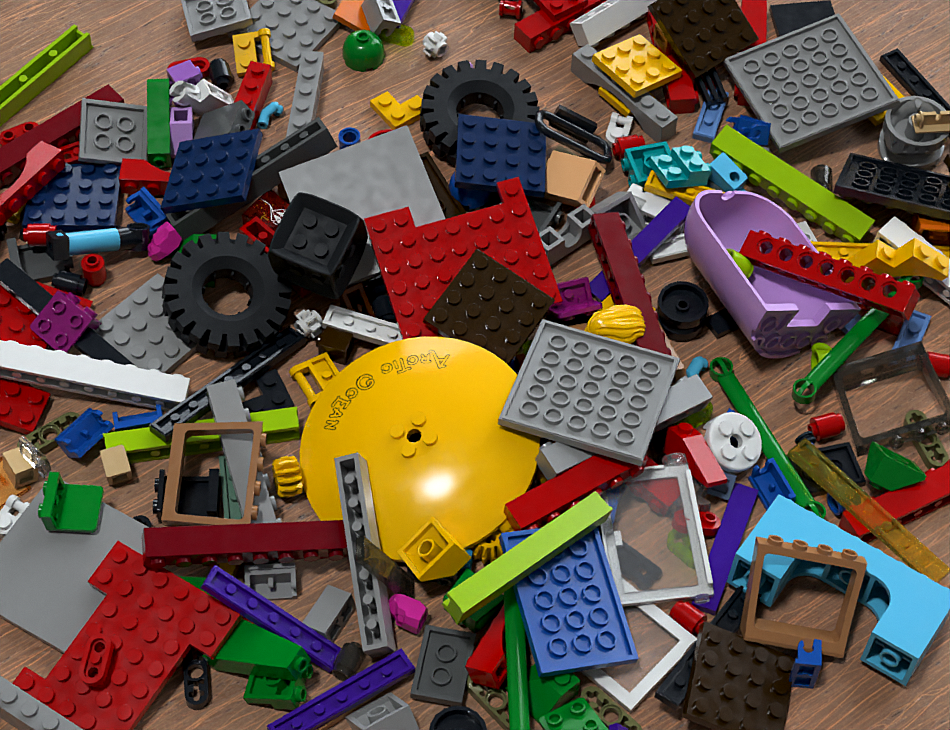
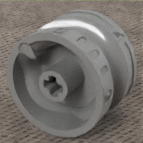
M921 96L902 97L899 99L900 103L898 106L886 111L883 128L877 143L878 153L882 160L930 171L941 160L944 144L948 139L949 132L915 134L911 116L918 114L919 111H936V114H939L940 111L946 110L929 98Z

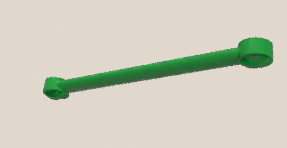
M901 276L897 281H909L918 289L922 286L924 277L918 276L919 280L912 281L911 278L913 276ZM896 291L890 292L887 298L893 297ZM870 308L805 378L795 381L792 388L793 400L804 405L813 402L816 392L889 314ZM806 388L812 391V394L808 396H803L802 394Z
M725 357L713 359L710 363V377L720 383L737 412L746 416L755 424L761 436L762 452L767 459L774 458L796 495L795 503L806 510L812 509L813 513L825 520L826 509L824 505L815 501L733 373L732 362ZM721 366L723 374L715 372L713 368Z
M512 586L503 593L509 730H530L525 627Z

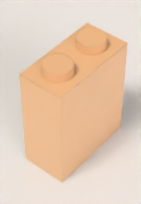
M553 150L546 163L544 198L574 207H580L585 204L589 208L606 170L595 160Z

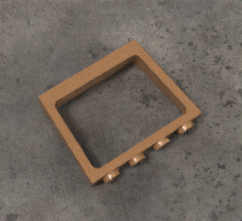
M263 421L174 423L161 517L164 526L252 524V520L257 521L258 506L254 505L255 496H260L261 481H257L258 472H263L264 457H260L261 448H266L267 433H263ZM252 433L253 443L243 518L238 520L177 514L187 439L192 436Z
M769 535L768 538L756 536L740 624L743 639L797 650L798 644L802 640L804 642L803 649L806 652H812L814 639L822 640V655L843 658L867 567L865 557L858 556L851 549H843L842 552H837L825 544H819L815 548L808 546V543L798 539L793 540V543L784 542L777 535ZM766 554L781 555L853 569L836 627L833 631L755 618L763 561Z

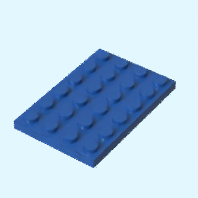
M598 527L513 586L539 677L636 663L639 659ZM541 528L501 533L499 541L503 554Z

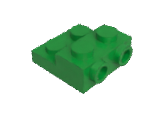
M308 664L306 671L300 675L297 681L250 675L243 699L247 703L271 704L274 709L295 710L299 707L300 702H305L307 691L304 686L306 679H311L312 664Z

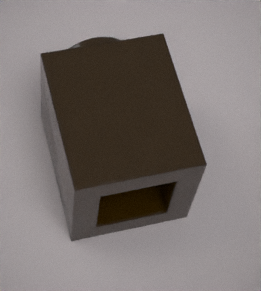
M327 326L324 333L319 334L316 341L319 355L327 352L332 362L346 365L354 348L353 334Z

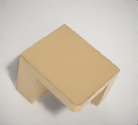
M23 445L2 453L3 469L15 489L38 481V465L27 446Z
M124 445L100 451L109 486L133 479Z

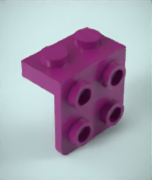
M585 276L557 283L563 302L561 305L551 307L547 313L555 318H561L562 321L575 319V315L581 313L584 316L593 315L598 309H602L603 306L602 303L592 299L589 278Z
M58 290L31 323L30 328L55 350H62L68 353L88 327L97 330L102 323L96 319L98 314L88 306L83 308L79 304L81 300L71 292L66 294Z

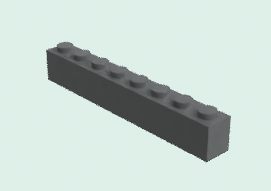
M317 117L257 156L246 201L165 215L183 240L193 234H202L282 183L279 175L280 171L324 156L338 146L327 127Z

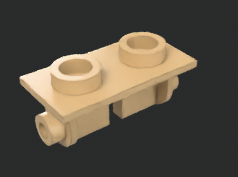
M919 111L918 114L911 116L915 134L950 132V111H940L939 114H936V111Z

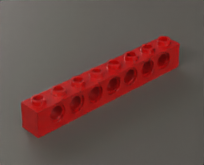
M750 230L739 251L754 266L908 321L920 298L916 286L909 281H896L891 275L881 273V275L873 273V270L866 266H860V268L853 266L846 259H833L828 253L823 251L819 253L813 252L805 245H793L785 238H773L769 233L759 230V232ZM772 248L769 253L765 254L766 250ZM792 255L790 260L784 261L787 256ZM813 262L810 267L805 268L806 264ZM833 269L831 274L825 275L828 270ZM849 277H854L851 282L845 283ZM875 284L871 290H866L869 285ZM896 291L893 297L887 298L890 292Z

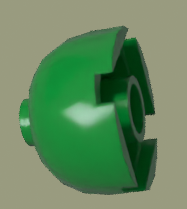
M365 29L352 32L345 39L342 48V56L346 66L359 72H366V69L372 67L373 70L377 69L385 58L383 41L376 33Z

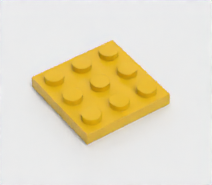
M640 34L597 52L592 57V62L634 98L680 78L683 71Z

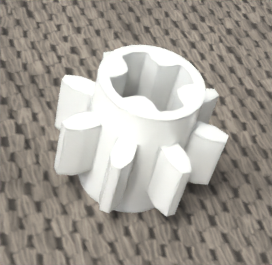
M441 32L428 33L422 42L425 46L423 52L429 57H442L448 50V44L446 43L448 38Z
M309 309L307 311L302 310L296 315L298 320L294 323V327L297 332L308 338H315L322 333L320 327H322L323 320L315 310L311 312Z

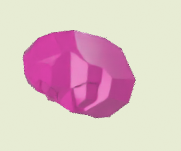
M165 222L157 228V232L153 234L152 241L147 247L148 256L153 261H159L168 256L183 241L169 222Z
M394 594L389 599L390 614L395 619L396 625L411 633L418 634L427 619L428 608L422 602L409 596Z

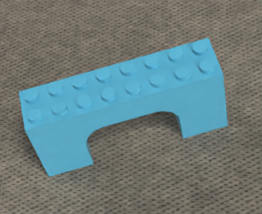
M779 494L736 552L727 583L736 588L743 586L742 591L746 593L756 536L768 538L769 535H777L784 542L793 543V540L798 539L805 541L810 547L817 548L819 544H825L837 552H842L843 549L855 551L858 556L865 557L867 562L857 601L871 609L878 620L860 660L906 686L950 614V589L943 587L929 579L926 575L920 574L906 566L903 562L895 560L881 550L870 546L858 537L847 533L835 524L829 523L815 513L806 510ZM766 554L764 556L758 592L762 595L759 598L760 602L771 607L786 584L798 576L818 578L845 594L853 569L781 555Z

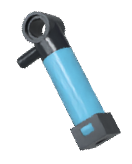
M130 223L127 227L116 225V228L64 233L62 230L46 232V254L53 261L68 260L69 256L120 250L142 252L146 251L150 244V226L145 223Z

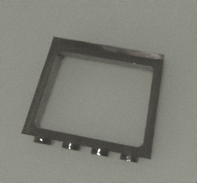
M921 341L843 364L831 376L857 457L869 453L872 441L886 448L898 449L905 442L912 440L921 442L929 435L935 433L944 435L950 431V400ZM921 370L944 414L872 436L861 437L845 392L908 372Z

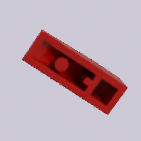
M680 423L679 425L668 427L664 446V453L680 466L687 465L688 470H691V475L707 488L727 483V477L700 432L688 423Z

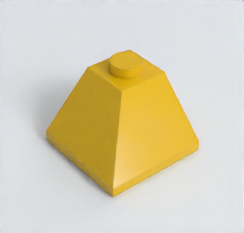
M433 516L397 551L421 582L454 576L472 558L462 545Z

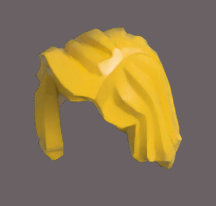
M615 305L607 310L595 312L588 321L584 331L631 344L637 338L644 336L646 326L640 309L630 305Z

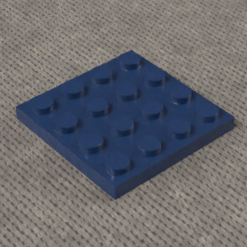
M465 114L458 115L454 187L498 192L497 182L519 177L525 196L544 198L546 136L538 131L535 123Z
M258 128L180 142L161 204L163 213H175L246 201L263 137L261 130Z
M65 163L66 167L39 190L33 198L26 202L22 224L24 229L27 228L28 224L51 223V226H57V230L69 232L116 228L121 192L119 183L121 165L89 163L70 165Z

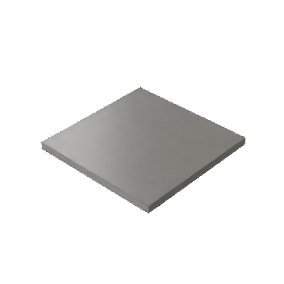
M839 13L732 55L723 61V65L757 118L771 123L769 137L780 153L896 107L900 103L899 98Z
M407 125L279 172L290 202L298 192H303L347 208L363 220L364 218L408 206L415 227L446 219ZM369 237L363 256L347 287L381 275Z
M542 319L498 418V425L642 466L676 374L680 358Z
M42 487L0 542V618L64 654L106 596L89 585L87 582L117 541L143 555L142 533L144 528L149 527L102 502L98 526L95 532L46 530L41 518L38 517L39 505L44 500Z

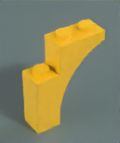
M913 238L896 250L878 239L847 259L853 266L859 268L860 266H866L872 269L873 273L879 275L886 273L892 277L922 276L942 281L948 277L949 258L916 238ZM849 277L845 283L851 282L854 277Z

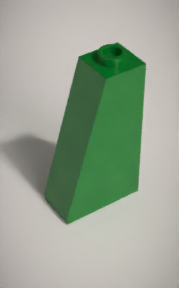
M147 79L148 161L159 169L172 168L170 107H173L172 96L169 93L170 82L169 79Z
M241 619L213 660L204 654L202 655L211 668L217 671L292 681L298 680L300 675L306 671L311 661V658L302 646L244 619Z

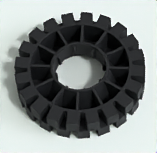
M466 60L458 62L457 71L452 65H449L442 69V75L436 73L430 79V86L427 85L423 92L420 128L421 132L424 131L423 138L428 146L433 144V152L439 158L447 154L446 162L455 166L459 110L465 108V106L482 104L495 110L500 119L535 123V114L540 110V106H537L538 98L535 92L530 93L531 85L526 79L518 82L520 75L518 72L510 69L506 74H503L504 65L496 62L493 63L491 70L486 69L487 60H476L475 68H471L469 61Z
M218 232L216 239H212L210 233L199 236L197 244L191 240L183 246L181 253L177 251L171 259L170 267L167 268L162 290L164 315L169 316L168 324L173 332H181L180 340L188 346L195 342L197 344L196 351L205 355L211 349L215 350L214 357L226 358L228 352H233L234 358L245 357L249 349L253 352L265 344V342L278 335L279 330L282 329L291 304V283L273 271L268 254L264 252L266 245L257 239L252 245L247 243L249 237L247 235L237 233L236 240L230 239L229 232ZM219 278L235 280L248 291L250 299L247 306L249 307L235 315L217 313L203 299L202 294H204L206 288L204 286Z

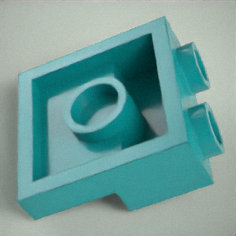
M667 141L625 149L624 158L621 159V167L624 172L628 171L629 187L633 183L644 187L651 170H653L649 165L650 157L671 154Z
M692 146L673 147L670 155L651 156L649 160L650 167L666 189L707 185L708 178L711 175V165L704 163L701 152L695 151Z

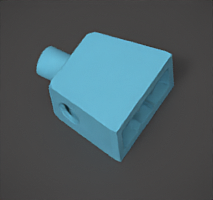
M724 152L710 163L711 175L708 178L726 192L746 191L744 186L748 180L747 175Z

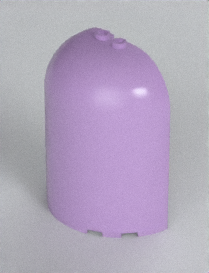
M704 190L695 197L687 213L684 228L685 244L689 256L751 345L761 356L766 358H784L799 354L800 348L827 340L829 332L837 327L842 329L861 310L858 304L852 300L754 266L751 276L748 279L726 249L730 248L739 252L750 230L756 232L762 230L769 233L773 238L779 239V237L789 240L793 245L799 246V244L809 247L813 252L819 253L793 218L777 204L761 195L748 191H727L723 194L721 190ZM772 248L766 250L765 254L769 253ZM792 255L787 256L784 261L790 260ZM813 262L806 264L805 268L810 267ZM828 270V271L825 273V275H829V274H831L833 271H832V270Z

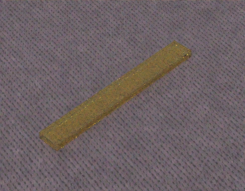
M804 438L788 451L787 456L911 569L926 575L936 583H939L950 574V568L809 440Z

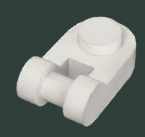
M612 112L605 141L611 148L612 143H615V138L629 136L634 117L628 115L627 117L619 116V113ZM617 124H619V125H623L624 128L616 127V126H617Z
M14 494L8 497L4 507L0 510V539L5 537L30 504L28 502H21L20 498ZM15 510L19 512L17 516L12 515Z

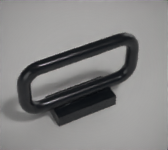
M560 104L554 113L546 110L536 112L535 126L544 136L598 163L608 164L611 162L612 150L610 145L601 137L593 134L597 129L596 122ZM543 119L548 121L549 126L585 144L589 141L603 150V155L548 128L544 124Z

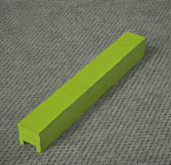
M74 24L0 86V127L93 49L88 32L82 33Z
M297 406L250 413L251 422L263 421V433H267L266 444L300 440ZM214 418L197 420L194 423H214L215 421ZM149 427L103 433L106 449L124 445L129 464L170 458L172 439L168 442L163 441L153 434ZM219 435L189 437L187 439L185 456L223 451Z
M596 491L450 590L446 594L448 599L442 602V606L458 625L604 523L613 508Z

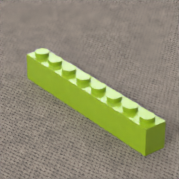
M727 124L711 143L709 154L714 159L724 152L747 175L750 183L762 187L770 196L782 200L787 207L802 213L808 221L822 226L825 232L834 234L842 242L862 243L872 230L875 222L874 219Z

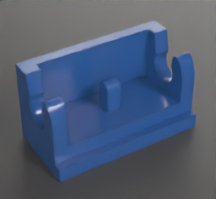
M746 115L726 119L727 122H733V129L756 144L768 145L771 123Z
M142 187L140 191L126 199L128 204L133 201L135 202L126 207L125 211L135 223H145L150 226V240H152L153 234L157 232V228L165 222L170 223V221L161 210L159 202L145 187Z
M156 405L157 411L118 417L117 412H112L115 432L149 427V424L162 416L161 405Z
M88 408L54 439L68 458H81L103 438V433H108L114 427L111 421H105L101 418L103 412Z
M774 458L768 459L765 467L762 469L758 465L753 468L748 480L754 489L759 490L757 496L766 511L779 494L795 503L796 495Z
M814 639L813 651L810 653L804 651V642L801 640L797 647V658H795L789 682H792L791 687L813 689L822 666V640Z

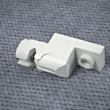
M204 79L196 85L177 81L169 90L170 95L175 97L172 99L175 103L184 107H192L193 112L202 116L203 113L234 103L231 94Z
M633 183L628 191H632L647 226L671 201L653 193L643 192L644 187ZM685 222L671 236L682 234Z

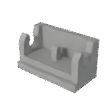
M364 0L361 7L370 31L379 35L383 29H387L385 36L388 37L397 26H400L401 22L392 0Z
M295 563L244 565L245 585L269 601L297 599Z
M327 585L302 623L331 642H334L356 609L352 594Z

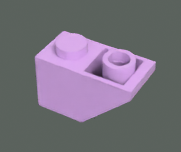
M170 107L171 158H175L179 143L194 139L192 107Z

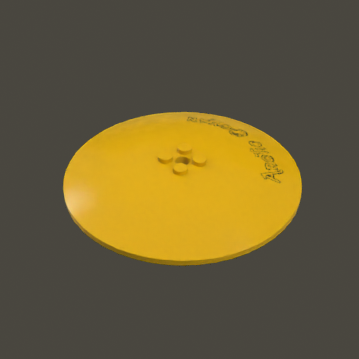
M416 337L391 342L351 362L328 383L319 395L309 413L301 437L300 470L302 483L311 507L321 521L343 520L334 458L358 452L367 461L382 560L404 562L397 551L432 516L465 550L491 536L507 520L504 514L505 504L529 491L538 467L535 458L541 447V437L498 425V418L516 380V372L503 360L486 349L466 341L446 337ZM412 434H421L419 441L414 443L409 441V437Z

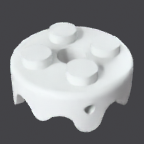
M728 412L711 419L703 426V429L706 430L704 439L722 470L730 474H737L751 468L759 459L762 450L761 436L755 424L746 416L740 413ZM731 436H733V437H735V438L737 439V441H738V447H737V448H735V447H733V446L731 445V443H730V437H731Z

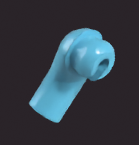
M271 102L260 112L257 126L260 129H266L273 114L275 116L282 114L283 106L279 105L278 102Z
M701 356L693 358L686 369L687 377L689 378L695 374L699 376L700 371L708 368L707 359Z

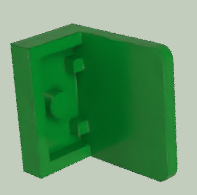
M49 472L48 481H45L43 484L44 500L38 508V517L41 518L46 530L95 532L102 506L103 488L95 485L65 484L60 472Z
M578 698L539 718V724L543 730H608L584 698Z

